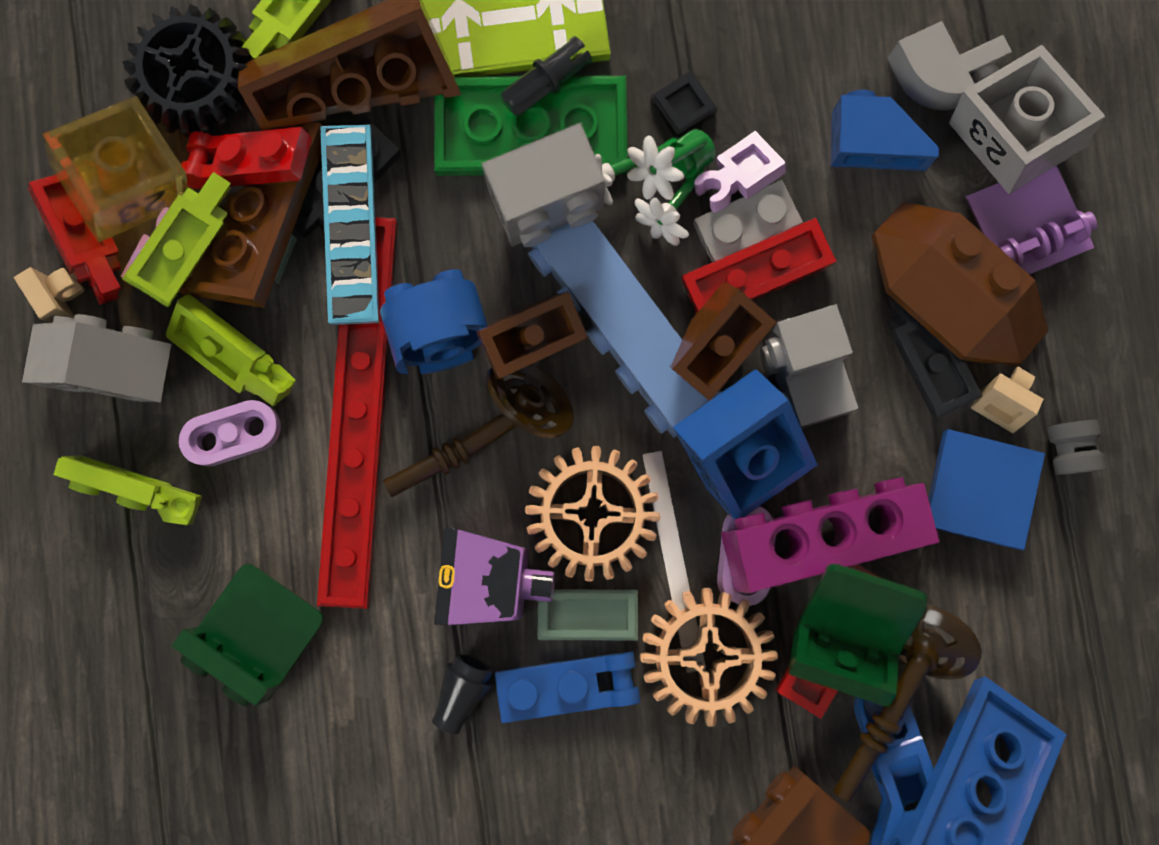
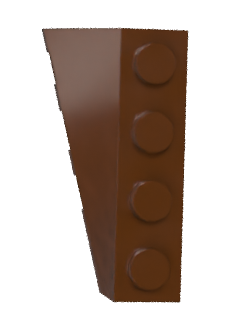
M386 0L244 63L247 68L240 70L238 76V90L262 131L326 120V115L352 111V115L370 112L371 107L400 102V105L403 106L420 103V98L443 94L444 98L461 95L436 29L422 0Z

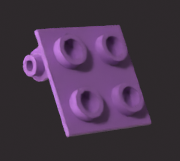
M1057 166L1010 194L1006 192L1000 183H997L965 197L980 231L1029 275L1095 248L1090 236L1091 231L1097 229V220L1092 212L1083 213L1077 210Z

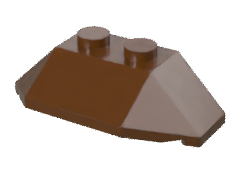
M902 202L871 236L874 247H877L878 264L886 293L960 360L982 363H1005L1007 366L1017 367L1047 334L1048 328L1036 280L961 213Z

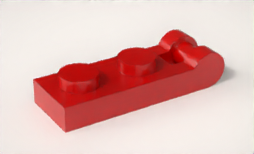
M302 127L216 136L204 132H192L186 146L189 157L187 161L181 163L177 179L182 184L195 189H202L213 172L230 182V186L301 181L312 137ZM213 160V163L208 164V161Z

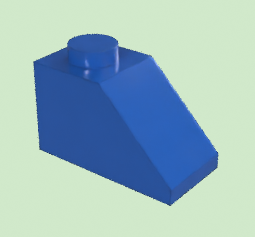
M854 90L847 93V95H841L832 111L831 167L926 171L939 157V147L891 97L876 96V93L870 90Z

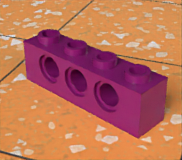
M898 477L874 483L875 493L859 496L858 488L828 495L830 504L813 508L811 500L781 507L782 517L766 520L764 512L734 519L735 529L720 532L734 590L752 593L823 574L825 568L830 564L849 567L939 543L925 484L905 485L904 478ZM872 508L880 516V526L876 532H873L868 524V515ZM826 520H829L835 529V537L830 545H827L821 536V527ZM780 531L787 536L789 541L788 552L782 558L775 553L773 547L774 538Z

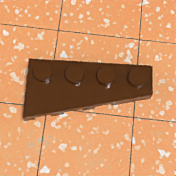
M309 122L276 128L302 127L312 137L301 181L244 185L236 194L231 193L221 208L228 213L223 221V227L179 291L182 295L189 293L194 297L264 308L322 154L321 123Z

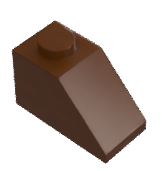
M723 282L692 318L670 368L710 401L777 322L741 290Z
M569 291L548 296L510 313L476 332L496 379L505 377L588 338Z

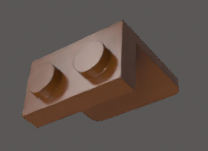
M794 765L788 773L783 771L773 780L766 790L765 795L767 798L754 813L752 811L748 812L739 821L732 832L734 838L729 844L866 845L870 835L865 826Z

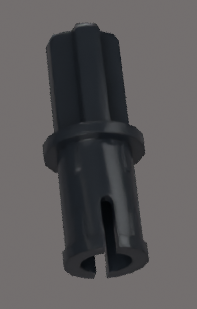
M573 36L566 44L543 61L540 59L533 61V68L502 91L501 98L506 108L513 115L519 116L550 92L557 94L563 82L583 67L592 63V57L588 50L583 54L579 53L570 60L571 56L585 47L584 43L576 36Z

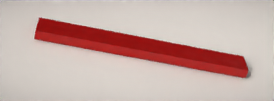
M375 217L380 323L339 325L317 606L369 609L389 343L381 319L380 309L386 302L384 292L392 287L394 283L398 230L396 218Z

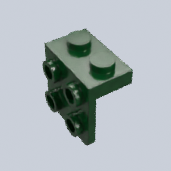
M245 564L238 569L200 625L183 629L171 647L183 655L180 662L190 671L202 677H206L209 673L225 684L222 692L231 700L245 707L250 703L258 706L269 701L323 625L324 615L317 608L255 565Z
M839 564L828 565L794 630L789 675L889 708L897 695L898 656L927 609L926 594Z

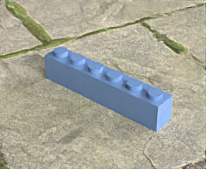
M593 221L576 228H571L568 223L551 230V237L537 245L531 246L533 250L528 252V256L544 277L550 273L562 287L557 291V294L569 291L577 313L580 312L591 326L585 331L590 341L602 355L609 351L620 365L615 370L617 377L631 394L638 390L649 404V407L644 412L657 431L662 434L668 430L672 437L675 438L677 434L673 426L709 402L707 398L670 368L682 339ZM719 390V391L714 395L713 398H715L716 396H718V395L721 394L722 392Z

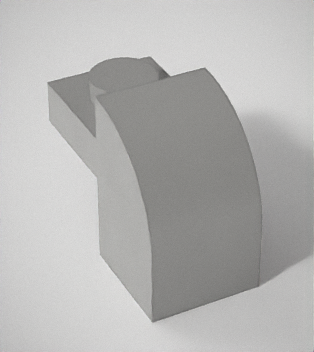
M940 21L899 40L887 60L901 87L911 99L927 108L952 110L956 108L964 90L1000 70L999 67L1012 51L1004 35L960 55L943 22Z

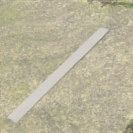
M662 451L643 454L646 474L651 478V481L648 483L650 493L656 492L659 497L652 504L654 512L660 513V521L656 522L671 598L681 611L686 608L682 600V593L690 591ZM696 617L688 620L678 629L682 648L690 646L697 638L698 627ZM696 653V656H684V658H693L696 663L701 661L704 664L703 669H706L703 653ZM686 667L687 673L697 671L695 668Z

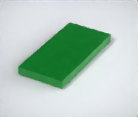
M571 76L560 85V91L557 94L550 92L519 116L513 115L506 108L502 101L501 93L520 77H455L461 95L444 98L443 94L435 96L436 176L484 175L482 163L581 123L594 155H601L602 164L614 165L627 159L626 76Z

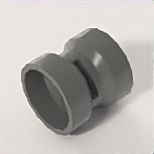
M1099 420L1076 421L1048 426L1049 440L1056 445L1057 456L1053 460L1055 476L1107 469L1105 455L1098 450L1097 440L1101 436ZM1080 448V452L1074 451V449Z

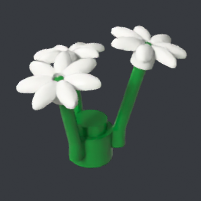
M694 129L678 140L671 138L658 147L651 136H647L643 142V151L630 147L627 150L629 158L614 165L602 164L601 155H594L605 179L604 203L606 205H613V199L607 187L613 184L616 175L631 170L627 175L630 181L645 180L642 188L643 196L647 200L651 199L650 205L639 198L635 200V206L640 212L636 215V221L646 226H652L650 231L652 238L658 239L663 235L673 246L679 245V238L684 239L689 236L687 230L676 224L680 218L677 209L695 187L694 181L696 178L704 173V168L715 160V146L707 134L701 130ZM685 177L686 181L674 195L669 181H680ZM656 190L665 199L670 200L669 203H662L661 205L657 198H652Z

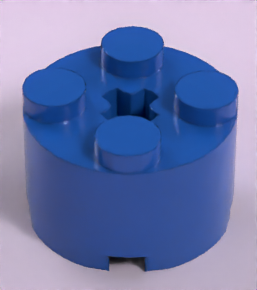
M461 270L443 271L437 274L433 281L416 286L410 283L397 284L384 292L386 302L380 309V315L398 372L409 374L407 366H419L421 374L436 373L463 365L475 359L472 350L481 345L476 332L488 326L476 285L472 281L464 279Z

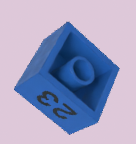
M757 369L673 426L704 486L733 520L747 516L817 466V462L789 400Z

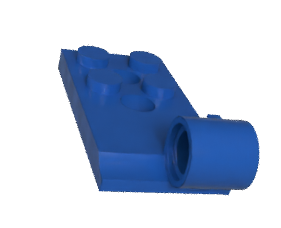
M986 676L974 680L916 810L904 813L895 835L889 838L883 845H1022L1067 734ZM997 736L1004 739L1007 743L1010 753L1007 763L1003 762L995 752L994 743ZM979 779L984 781L989 787L991 802L988 807L983 806L976 796L975 787Z

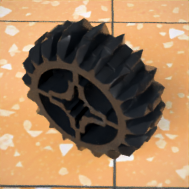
M190 3L184 16L178 8L170 6L169 18L164 21L159 15L152 13V20L155 25L152 29L148 30L137 26L138 34L142 41L141 43H127L128 51L135 58L122 61L124 70L131 75L124 82L127 90L134 94L131 98L132 103L139 111H145L144 116L151 124L158 125L161 123V127L170 134H174L180 128L183 135L189 137L192 132L196 131L197 126H199L202 132L212 135V123L217 121L223 128H229L230 122L226 116L231 111L236 115L244 116V109L239 103L240 99L244 98L238 90V76L240 70L247 68L244 63L251 61L252 57L248 48H241L248 40L243 32L236 31L237 27L230 18L225 17L221 19L218 13L210 7L202 15L198 7ZM215 45L222 48L225 52L226 67L224 74L218 73L213 66L215 57L212 51ZM160 69L164 70L169 76L167 87L170 91L166 99L160 96L158 89ZM209 94V95H207L206 97H204V98L198 100V99H199L200 97H202L203 95Z

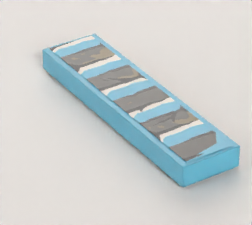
M371 125L320 126L328 323L330 325L380 323Z

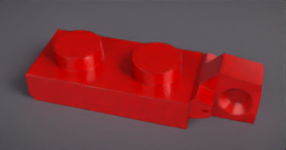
M73 169L29 182L28 191L69 273L73 274L77 284L88 281L89 287L99 305L118 299V290H121V287L113 272L120 270L121 267L118 260L119 250L79 171Z

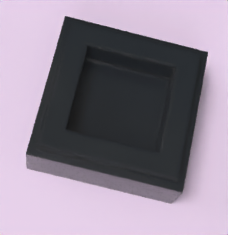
M689 71L651 95V103L676 139H679L715 116L718 110L692 71Z

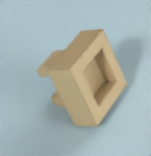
M29 267L14 277L39 319L52 323L54 316L75 317L66 301L79 296L85 289L81 283L77 284L73 274L69 275L65 268L58 269L47 276Z
M1016 367L1010 379L1000 373L981 390L982 397L974 400L971 409L1009 432L1014 433L1037 415L1044 399L1029 390L1035 376L1020 367Z

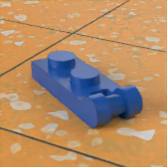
M621 652L495 671L501 723L641 703L639 687H634L631 668L636 667L634 652ZM611 671L614 689L599 691L596 673Z

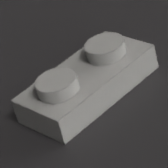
M780 180L763 188L747 200L742 197L729 203L725 209L714 213L711 211L694 219L693 225L712 263L800 225L803 221L783 180Z

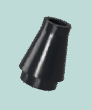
M457 654L453 663H447L432 723L445 732L459 734L465 721L491 688L492 682L490 677L493 673L492 668L481 660L465 654Z

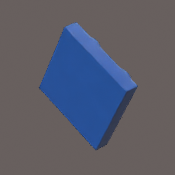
M944 430L928 497L936 530L1015 550H1025L1045 453L954 430Z

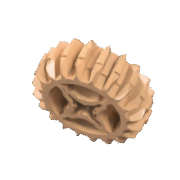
M599 446L592 447L591 461L583 462L580 448L572 449V458L575 464L567 467L565 460L560 455L556 456L554 463L560 471L556 477L544 468L539 472L542 480L549 484L547 489L544 490L538 486H531L529 489V493L532 496L542 499L541 506L528 505L525 507L526 514L531 516L540 515L541 523L531 524L527 527L528 534L544 532L546 539L535 545V550L541 553L552 546L556 553L550 557L548 565L554 568L559 564L562 557L568 559L570 563L566 568L565 575L570 578L574 576L577 564L585 565L584 576L586 581H593L594 566L602 565L603 574L607 580L614 578V571L610 563L618 560L625 572L630 571L632 565L625 556L630 550L641 559L647 555L646 550L637 544L639 537L647 541H655L657 537L655 532L643 528L644 522L660 521V513L645 512L644 505L656 502L659 499L658 494L654 492L642 496L639 490L651 481L649 475H642L634 482L629 475L635 470L637 462L631 459L627 462L624 469L621 470L615 466L620 458V452L617 450L611 452L608 463L600 462L601 449ZM587 473L586 493L581 500L571 504H552L555 495L567 481ZM602 474L615 479L625 488L631 498L633 508L614 506L605 500L602 493ZM592 488H596V501L602 503L599 508L605 507L607 513H617L619 516H607V518L599 519L597 527L594 528V539L591 541L589 539L590 527L584 525L586 519L580 521L578 514H567L566 511H579V509L587 508L588 501L591 500ZM551 519L572 521L581 527L584 536L583 555L570 550L558 539ZM613 523H633L628 537L617 549L598 556L599 537L601 530L605 526Z
M702 588L701 604H696L692 593L685 591L682 593V600L686 608L681 611L671 600L664 603L666 610L672 615L668 622L656 614L652 616L651 622L662 629L659 637L652 633L643 634L642 640L648 644L656 645V652L641 653L640 660L642 663L647 664L656 663L657 669L650 670L643 675L646 683L662 680L663 684L653 692V697L656 701H661L672 694L674 697L668 704L667 711L673 716L680 711L684 704L687 705L685 720L689 724L696 722L699 710H704V719L708 727H714L716 724V710H722L725 720L728 723H733L736 721V715L732 708L733 705L738 703L743 711L750 714L754 708L745 697L750 692L761 699H765L767 696V692L762 687L756 685L758 678L761 677L770 681L775 679L776 674L773 671L761 668L762 661H774L778 658L776 651L761 649V644L774 639V634L770 630L755 632L754 629L762 624L765 617L762 613L757 612L745 619L743 616L750 606V602L746 599H743L739 605L736 604L731 609L729 606L732 595L722 592L718 603L713 604L712 590L710 588ZM715 614L726 617L739 628L745 638L747 648L728 647L721 643L718 636V628L715 627ZM700 616V625L698 626V634L694 643L684 648L668 649L670 641L679 627L688 620ZM708 640L714 643L712 649L715 651L720 650L725 655H733L731 657H720L719 660L712 661L709 673L703 669L704 664L701 661L696 663L693 658H683L684 656H696V653H703ZM747 664L744 675L737 685L728 692L717 696V689L720 688V677L724 670L731 666ZM668 665L695 668L699 675V684L702 686V697L691 695L679 688L671 677Z

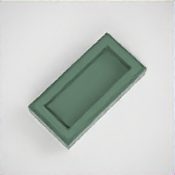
M554 589L552 602L538 601V640L638 641V590Z

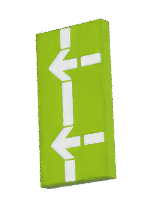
M422 0L455 77H483L529 71L533 68V61L536 59L543 61L566 44L573 36L579 38L585 47L571 56L570 60L587 50L592 57V62L610 60L611 52L603 0Z

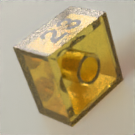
M137 96L42 134L52 170L98 243L159 216L165 207L170 208L179 194L182 196L187 190L185 170Z

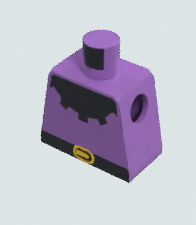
M444 527L434 625L522 619L525 599L552 602L555 572L528 569L529 549L463 530Z

